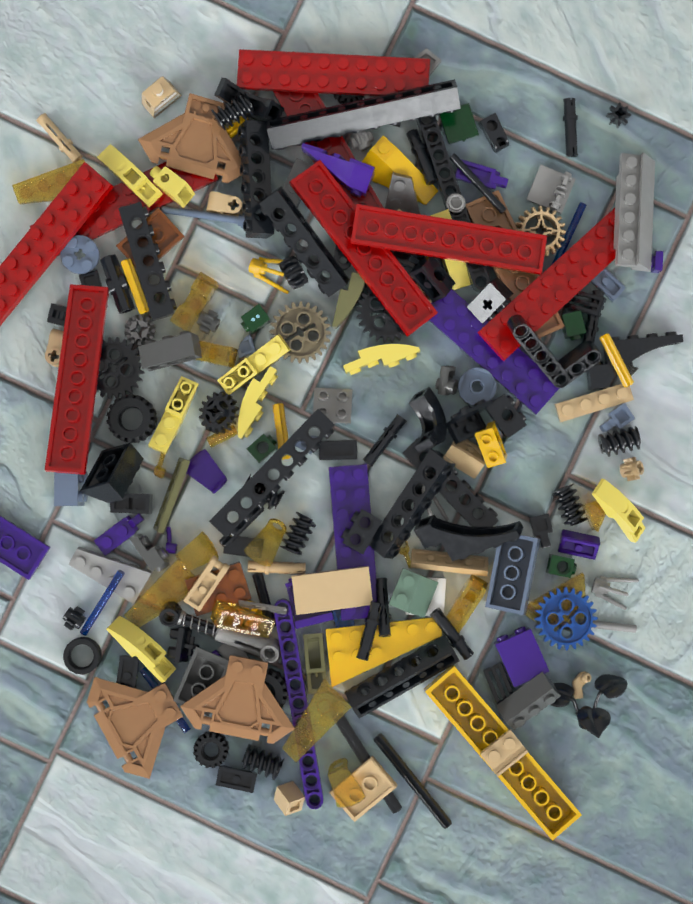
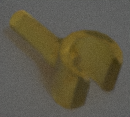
M163 453L160 454L159 462L154 468L155 476L161 479L166 473V469L162 468L165 458Z
M405 541L406 546L400 547L399 553L405 557L408 568H410L411 560L408 553L410 549L408 542Z

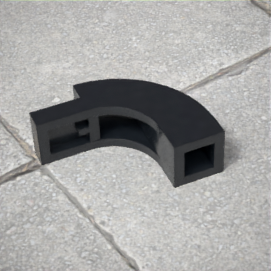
M221 78L214 95L221 99L223 103L226 102L231 106V99L238 102V95L245 99L244 92H246L254 108V116L247 113V117L265 122L281 118L285 108L274 100L255 96L241 89L227 78Z
M428 387L416 393L409 402L417 414L422 427L421 437L415 445L418 452L425 449L429 451L436 445L444 442L447 434L446 418L442 406L434 392Z

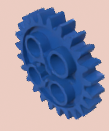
M567 587L563 588V592L556 588V594L548 591L550 597L542 596L545 602H538L541 610H535V612L539 613V616L534 617V620L540 622L535 627L542 629L538 634L540 636L545 634L543 641L546 642L550 639V646L557 643V649L559 650L562 645H564L565 650L569 649V645L576 649V643L584 646L582 640L590 641L587 635H594L595 633L591 630V627H597L593 620H597L598 617L592 615L597 609L590 608L594 603L592 601L586 602L589 596L581 597L582 591L580 590L575 594V588H571L570 592H568ZM568 599L570 607L567 610H563L561 603L563 600ZM578 606V609L575 610L572 614H570L574 607ZM554 613L557 616V620L555 623L550 624L547 620L548 616ZM578 613L584 615V620L581 623H576L575 616ZM564 614L568 616L569 622H562ZM562 622L557 631H554L553 629ZM565 627H569L571 630L568 637L562 636V630Z

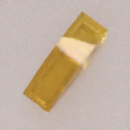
M199 341L202 358L195 359V361L230 368L235 366L238 349Z

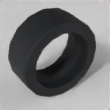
M89 637L76 638L67 644L64 649V664L69 671L84 675L98 667L102 652L95 640ZM84 644L93 650V661L86 667H79L72 661L71 653L77 645Z

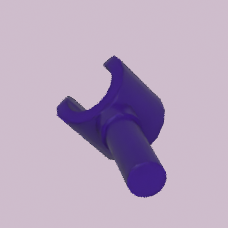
M166 527L167 543L165 549L168 553L176 554L177 544L172 543L171 527Z

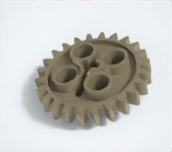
M300 301L297 307L294 302H292V308L285 305V312L279 309L280 317L273 316L277 322L270 323L275 329L270 330L269 333L275 336L280 334L284 341L286 338L297 334V329L304 330L312 324L316 325L304 331L303 337L297 335L286 342L291 350L284 355V360L290 356L291 363L296 358L299 364H301L302 359L309 363V357L316 360V353L322 356L320 349L327 350L324 342L330 343V339L326 338V336L331 335L330 331H326L331 325L324 323L328 317H321L323 311L321 310L317 313V306L315 305L311 309L309 302L306 304V307H303L302 301ZM302 315H307L310 318L309 322L305 325L299 322V318ZM290 324L293 327L292 332L288 334L283 333V326ZM310 332H316L319 338L316 341H310L308 335ZM294 341H300L302 347L300 350H293L291 344Z

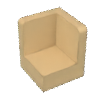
M293 781L277 786L274 801L285 816L302 810L305 796Z

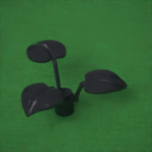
M605 674L599 676L594 683L595 688L599 692L597 693L593 708L583 706L581 709L578 708L575 698L572 697L575 690L570 685L553 683L561 696L551 705L564 707L571 701L575 708L579 727L600 738L611 721V716L605 709L596 708L600 696L604 694L605 697L610 699L617 698L625 692L628 682L624 678L615 675Z

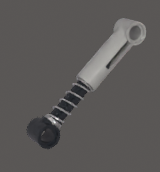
M174 601L166 602L162 607L159 619L165 626L170 627L183 624L184 627L186 625L190 629H197L198 632H205V635L207 633L212 635L215 641L257 655L265 662L273 663L279 657L280 644L276 638H264L223 622L218 625L215 622H208V619L203 620L200 616L195 617L193 614H187ZM166 612H172L174 616H170ZM272 648L274 652H269L266 649Z

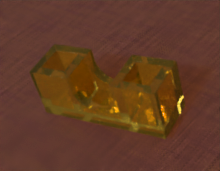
M200 272L191 286L187 299L182 305H179L170 321L182 330L190 331L219 286L217 281Z

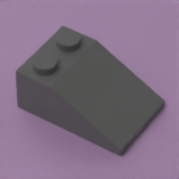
M196 646L173 701L182 705L224 677L229 660ZM205 712V715L209 716L210 712Z

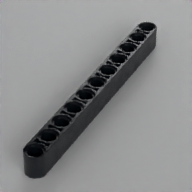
M420 117L416 122L423 143L426 146L427 155L438 179L437 185L447 210L446 201L449 196L445 193V190L451 188L455 193L461 194L436 117H429L431 119L429 124H424L421 121L423 117ZM429 135H435L437 137V141L430 142L427 139V137ZM435 153H441L443 155V159L436 160L433 157V155ZM441 171H447L449 173V177L442 178L439 175V173ZM466 207L457 215L449 211L452 220L471 223ZM466 263L471 287L476 292H482L490 283L486 266L479 265V268L473 269L469 263ZM476 279H484L485 286H477Z

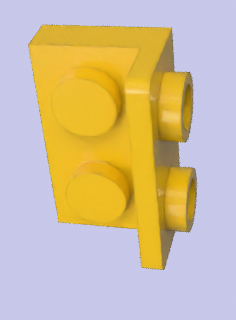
M495 421L489 422L486 429L475 433L487 468L506 463L507 453Z

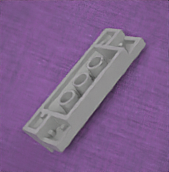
M621 153L619 174L616 178L613 249L616 250L615 266L631 267V270L650 272L655 161L645 153L641 155Z

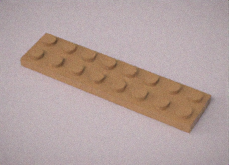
M499 190L492 192V194L506 207V204ZM485 196L465 204L471 223L511 230L517 229L507 207L500 214ZM493 267L496 276L514 293L509 298L510 301H513L540 276L539 274ZM557 312L536 331L540 338L565 327L559 313Z

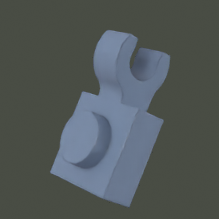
M623 403L608 413L610 420L600 425L599 428L603 433L614 426L619 430L633 421L635 417L627 405Z

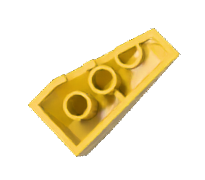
M384 135L362 160L363 163L375 167L372 182L381 184L388 189L393 172L411 176L417 202L427 205L439 192L434 185H426L423 174Z

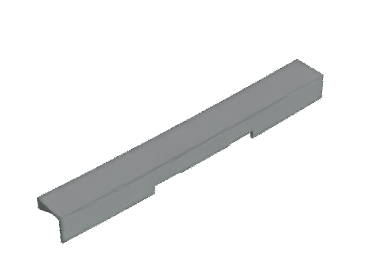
M238 600V607L256 608L280 614H286L287 612L286 607Z

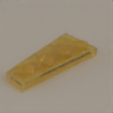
M79 160L12 185L18 203L21 205L53 201L85 160Z
M177 559L131 606L124 616L140 628L159 616L166 602L174 601L178 603L183 600L188 594L185 579L195 575Z
M323 679L319 689L294 727L295 729L282 747L295 762L351 708L346 700L325 679Z

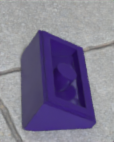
M563 529L558 552L595 560L600 546V538Z

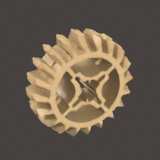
M542 206L538 207V212L535 207H532L531 213L525 210V217L519 216L518 219L521 222H516L515 225L520 229L516 230L538 234L536 231L540 226L542 231H544L542 235H547V237L555 235L553 242L545 248L544 256L548 257L549 251L554 254L556 252L555 248L560 249L561 247L559 242H564L565 238L560 235H565L566 230L560 228H563L565 223H559L562 217L558 216L555 218L554 216L557 212L554 210L550 214L549 207L546 208L545 212ZM537 218L535 227L525 229L528 221ZM544 219L548 220L553 228L547 227Z

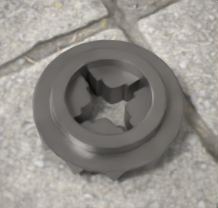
M135 315L129 318L125 324L124 333L131 343L145 345L146 341L153 339L155 326L147 316ZM138 323L141 327L148 328L142 331V338L137 332H132L134 329H137Z

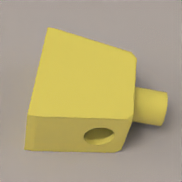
M158 166L151 170L150 176L154 178L153 182L182 208L195 195L188 183L166 166L162 170Z

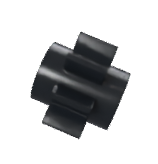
M620 102L616 108L611 105L609 109L612 113H607L606 115L607 118H610L609 125L613 123L616 125V128H619L621 123L626 125L628 121L625 118H630L631 116L627 112L628 106L623 107Z
M78 606L75 609L70 607L62 618L66 621L63 626L69 630H73L74 627L79 630L86 620V617L83 616L85 611Z

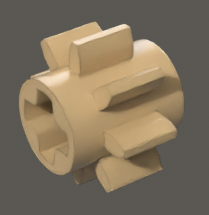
M636 457L623 459L624 463L620 465L621 476L623 478L627 477V481L640 479V475L644 472L642 462L640 460L636 461Z

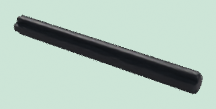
M338 712L333 716V720L360 763L363 764L370 758V755L344 714ZM390 792L383 798L393 814L402 809L393 792Z
M381 733L374 738V742L444 829L448 828L452 824L449 817Z

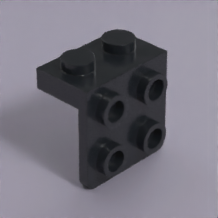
M483 399L475 403L473 407H470V405L465 406L459 410L460 412L450 417L451 420L445 425L455 445L475 437L476 432L486 429V424L480 413L493 404L492 400L485 401Z

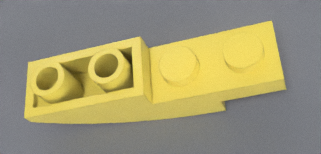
M111 144L97 156L148 207L163 195L130 160Z
M278 334L251 356L245 358L220 377L218 382L225 392L230 395L276 363L278 359L291 349L282 336Z
M384 344L368 347L358 351L360 359L343 365L346 374L354 375L361 372L360 368L368 365V368L379 365L378 361L380 360L384 367L389 366V368L399 365V361L406 358L409 361L418 357L417 353L420 352V349L416 346L404 344Z
M271 366L260 382L254 378L252 379L243 397L238 416V437L242 440L244 437L248 438L253 431L251 426L254 421L258 422L264 413L262 412L263 407L257 403L264 400L268 393L265 390L269 384L273 386L278 378L276 375L277 370Z
M183 376L180 377L148 447L165 455L167 454L188 412L198 388V383Z
M601 479L592 495L606 515L616 520L631 542L636 543L645 530V526L642 523L644 517L617 488L607 480Z
M118 616L106 629L131 657L136 655L161 683L165 682L176 670L174 665L165 657L167 652L143 630L127 619Z

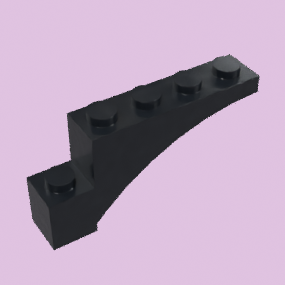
M666 332L665 336H658L657 333L646 334V338L630 335L624 340H620L619 337H611L626 366L651 350L683 342V334L677 335V332ZM604 347L605 364H603V361H599L586 371L588 390L609 388L611 381L617 376Z
M434 514L421 519L415 526L414 532L425 549L431 546L433 548L437 547L442 543L451 560L455 561L458 559L464 560L469 555L475 553L480 554L491 547L497 548L508 541H516L521 536L523 525L518 521L495 527H472L436 518Z

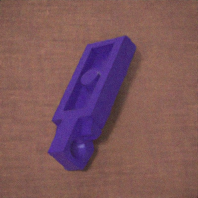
M462 160L488 189L495 190L496 186L506 189L509 179L500 177V172H497L496 169ZM457 167L456 179L473 184Z
M137 514L132 519L128 515L96 538L94 542L106 556L136 534V531L139 530L137 525L145 519L141 514Z

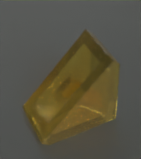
M595 499L582 504V508L586 512L585 515L588 518L591 529L599 532L606 513Z

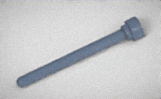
M171 206L160 207V210L166 214L235 223L241 226L242 229L245 220L244 213L243 215L233 216Z

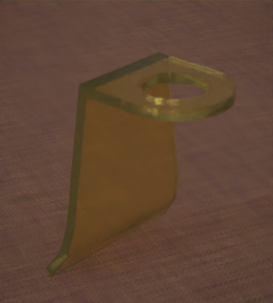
M270 519L267 525L244 549L247 556L263 566L270 567L287 530L285 524L278 519ZM273 523L279 524L282 529L275 528Z
M203 531L175 555L186 573L208 563L213 555L219 558L213 543Z
M346 758L334 761L328 770V777L333 789L336 805L340 808L356 805L365 799L362 788L347 768L348 760ZM343 762L340 767L334 768L335 765Z

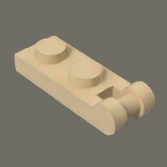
M214 555L183 599L185 603L199 612L230 567L227 563L223 564L218 561L219 558ZM213 567L219 570L217 575L211 572Z

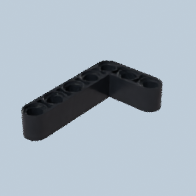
M513 315L507 322L515 339L557 388L567 386L601 359V353L594 342L588 340L582 342L561 359L557 360L521 315Z

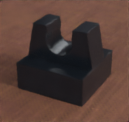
M51 303L47 322L64 326L67 307Z

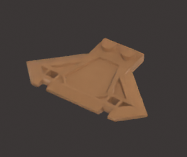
M189 93L185 113L144 135L138 141L152 163L158 164L159 159L167 161L166 167L213 180L215 174L223 176L221 182L228 184L242 175L240 174L241 156H239V151L227 131L219 127L211 111L213 109L218 113L217 106L224 110V103ZM162 147L170 149L169 153L161 151ZM218 163L224 164L225 169L217 167Z
M230 655L226 675L180 706L195 729L201 730L202 724L210 725V732L259 741V737L262 735L267 736V743L274 744L295 729L265 684L269 663L265 661ZM205 712L212 713V717L204 716ZM262 723L270 724V728H263Z
M94 677L87 704L89 708L96 706L98 713L94 714V717L117 759L121 757L125 759L126 763L121 767L126 773L150 779L165 727L184 716L177 702L173 701L174 697L166 682L149 691H143ZM107 700L109 706L105 708L102 701ZM134 751L137 755V757L134 759L130 754V752Z

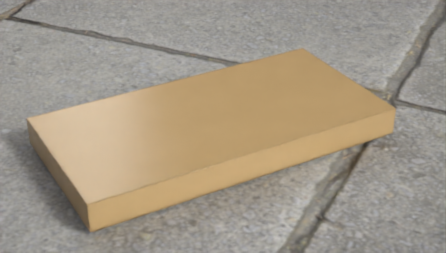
M369 566L291 576L296 615L368 606L373 601Z

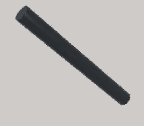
M455 153L451 155L449 159L502 214L506 207Z

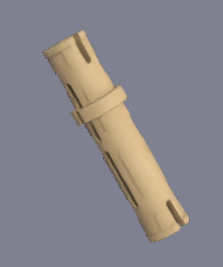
M46 113L41 114L36 121L56 142L59 150L64 152L74 164L83 158V155L72 145L71 139L65 137ZM49 126L54 130V132H55L58 136H56V135L53 133V131L49 128Z
M267 559L265 561L248 560V572L265 573V575H269V573L305 574L306 563L274 562Z

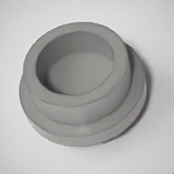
M458 193L451 194L446 201L447 208L453 213L461 212L466 204L464 197Z

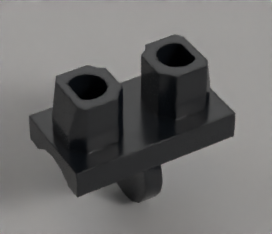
M179 627L170 630V639L177 640L176 647L169 646L167 656L173 658L174 662H188V656L193 655V649L196 646H200L194 644L195 637L191 636L192 629L190 627Z

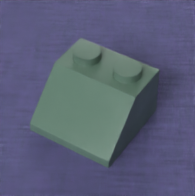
M403 568L390 598L389 605L424 618L439 582Z

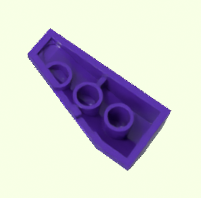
M305 143L302 144V151L314 162L321 160L332 176L347 190H350V194L356 197H361V195L366 197L374 177L375 167L352 158L350 161H346L340 154L336 153L330 156L327 155L328 152L324 149Z

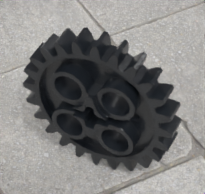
M367 287L368 295L362 293L361 297L364 300H358L357 302L362 307L356 308V311L361 313L356 316V319H362L359 326H365L363 333L369 331V338L375 335L376 342L383 338V343H385L387 338H389L391 343H393L394 337L400 341L401 334L404 336L406 334L393 321L390 314L387 316L386 313H382L385 307L381 302V307L378 309L371 306L373 300L379 301V299ZM371 313H381L375 316L370 315ZM376 319H382L384 321V326L377 327L374 321Z
M111 337L108 338V343L103 340L100 362L103 361L105 367L102 371H99L96 393L101 391V397H104L107 393L108 399H111L113 394L115 398L119 399L120 394L127 395L126 391L133 394L132 387L139 388L136 382L143 381L139 377V374H145L144 371L140 370L142 365L139 363L140 356H137L139 349L132 350L134 344L131 343L127 346L126 339L122 343H120L119 337H116L115 342H113ZM119 350L120 357L113 360L111 358L112 352ZM125 357L128 358L127 361H125V362L121 363L120 365H118L120 362H122V360H123ZM112 364H114L115 366L118 365L116 367V372L110 371L112 369ZM126 365H130L132 368L129 375L123 374V368ZM109 372L103 379H100L101 375ZM115 377L116 384L109 387L107 384L108 379Z

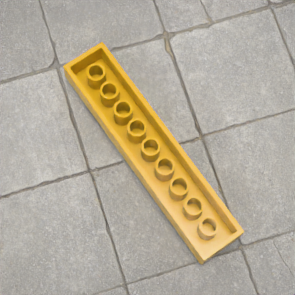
M454 665L447 668L424 688L426 694L479 755L481 751L509 730ZM529 752L498 776L552 841L582 816L579 810Z

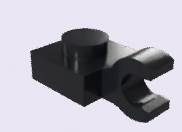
M549 513L529 518L533 536L540 537L541 547H551L548 533H552L553 529Z

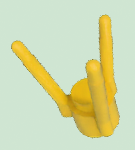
M259 257V259L252 258L249 272L253 273L254 277L265 281L286 294L289 293L282 286L263 276L266 272L284 276L283 272L267 268L268 264H266H279L284 260Z

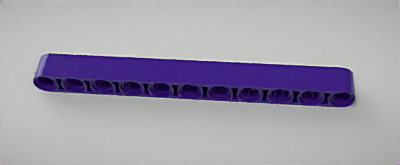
M282 598L274 606H278L281 602L286 603L288 611L286 614H274L292 722L295 728L294 734L307 806L311 809H318L323 804V789L292 607L289 600ZM289 622L291 630L288 632L283 631L281 623ZM292 641L295 647L293 650L288 651L284 648V643ZM295 660L298 667L291 670L288 668L287 662ZM297 679L300 681L301 686L294 689L291 687L290 681ZM297 698L304 701V705L300 708L296 707L293 703ZM305 718L307 725L299 726L296 722L297 719ZM308 737L311 742L309 745L304 746L300 743V739ZM311 756L314 762L307 765L303 762V758ZM310 775L317 778V781L313 784L308 783L306 780ZM316 794L320 797V801L313 803L309 799L310 796Z

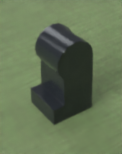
M496 113L478 123L495 153L509 146L508 138Z

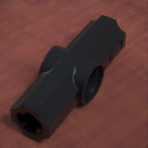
M114 254L100 259L107 278L105 279L110 294L113 295L119 314L135 309L128 290L130 287L125 274L122 273L117 256Z

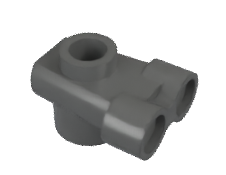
M441 366L440 378L437 379L435 385L436 389H438V394L445 396L456 394L458 380L453 379L456 367Z

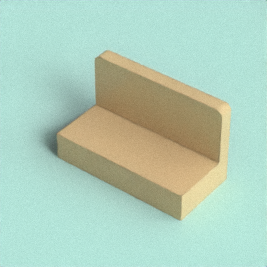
M469 440L456 445L453 441L445 454L447 458L456 464L454 467L474 479L485 465L480 447Z

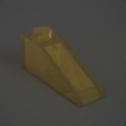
M470 575L446 616L458 633H460L483 598L488 586L486 581L475 575Z
M218 600L210 616L216 628L265 638L270 637L275 624V620L236 604Z

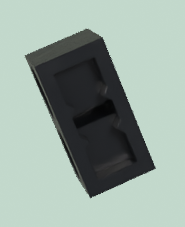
M126 494L123 500L110 503V512L152 514L153 495Z
M360 509L359 512L355 511L350 521L353 523L350 528L346 527L343 531L341 543L360 554H364L382 520ZM362 517H367L370 520V524L366 528L360 525ZM356 533L360 536V542L353 545L350 537Z

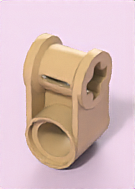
M211 191L206 211L239 216L243 214L242 201L236 196ZM237 203L239 207H235V210H233L231 206Z
M53 328L49 335L45 359L52 366L59 367L64 331ZM56 355L59 356L58 359H55V360L52 359V356H56Z

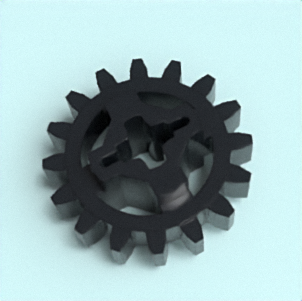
M213 392V397L206 396L208 401H202L204 407L199 408V411L202 412L199 419L203 420L201 425L205 426L206 430L215 434L219 432L224 434L225 428L231 430L230 425H236L234 418L239 416L236 414L239 407L234 406L237 401L232 399L231 395L223 392L219 394Z

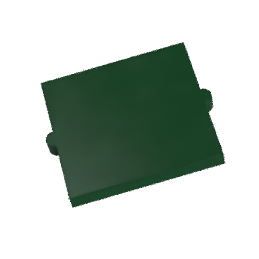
M469 103L461 105V109H456L452 113H439L449 144L459 141L465 142L466 139L479 135Z

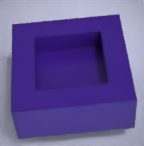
M655 251L652 254L651 273H660L663 270L664 251Z

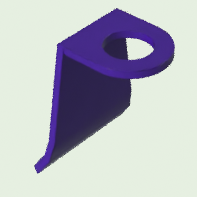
M206 449L198 452L190 460L186 473L213 494L227 482L226 476Z

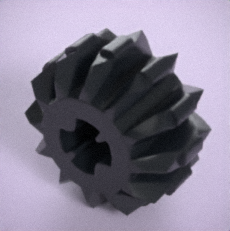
M295 256L287 257L279 263V267L292 289L300 288L308 282V278Z

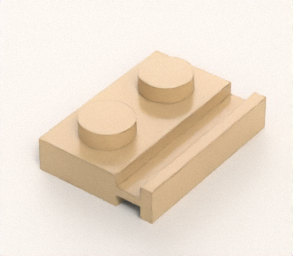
M509 729L481 751L480 755L496 775L500 776L526 755L528 751L511 729Z

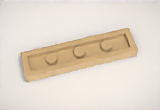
M619 384L554 405L559 421L564 422L632 401L634 398L630 386L624 387L623 384Z
M412 549L410 568L487 576L488 557L469 555L464 560L452 561L447 552Z

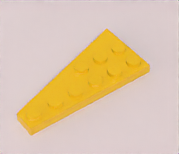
M432 617L390 622V637H379V626L377 625L369 660L366 661L356 658L365 625L325 629L331 687L441 637L442 630Z

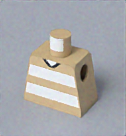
M162 76L143 91L142 105L153 118H156L182 95L168 79Z

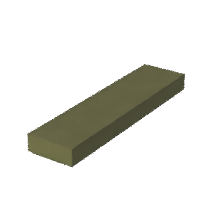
M181 457L178 459L153 527L157 532L164 534L190 464L189 460Z

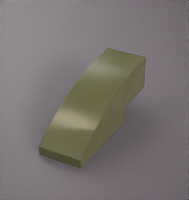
M351 273L348 290L340 289L332 329H337L346 320L362 294L365 281L358 273Z
M322 633L304 634L308 694L328 693Z

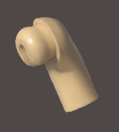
M580 672L573 679L572 687L575 690V699L584 698L582 687L591 681L590 673Z

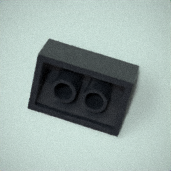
M131 443L102 450L80 492L106 503L123 500L144 458Z

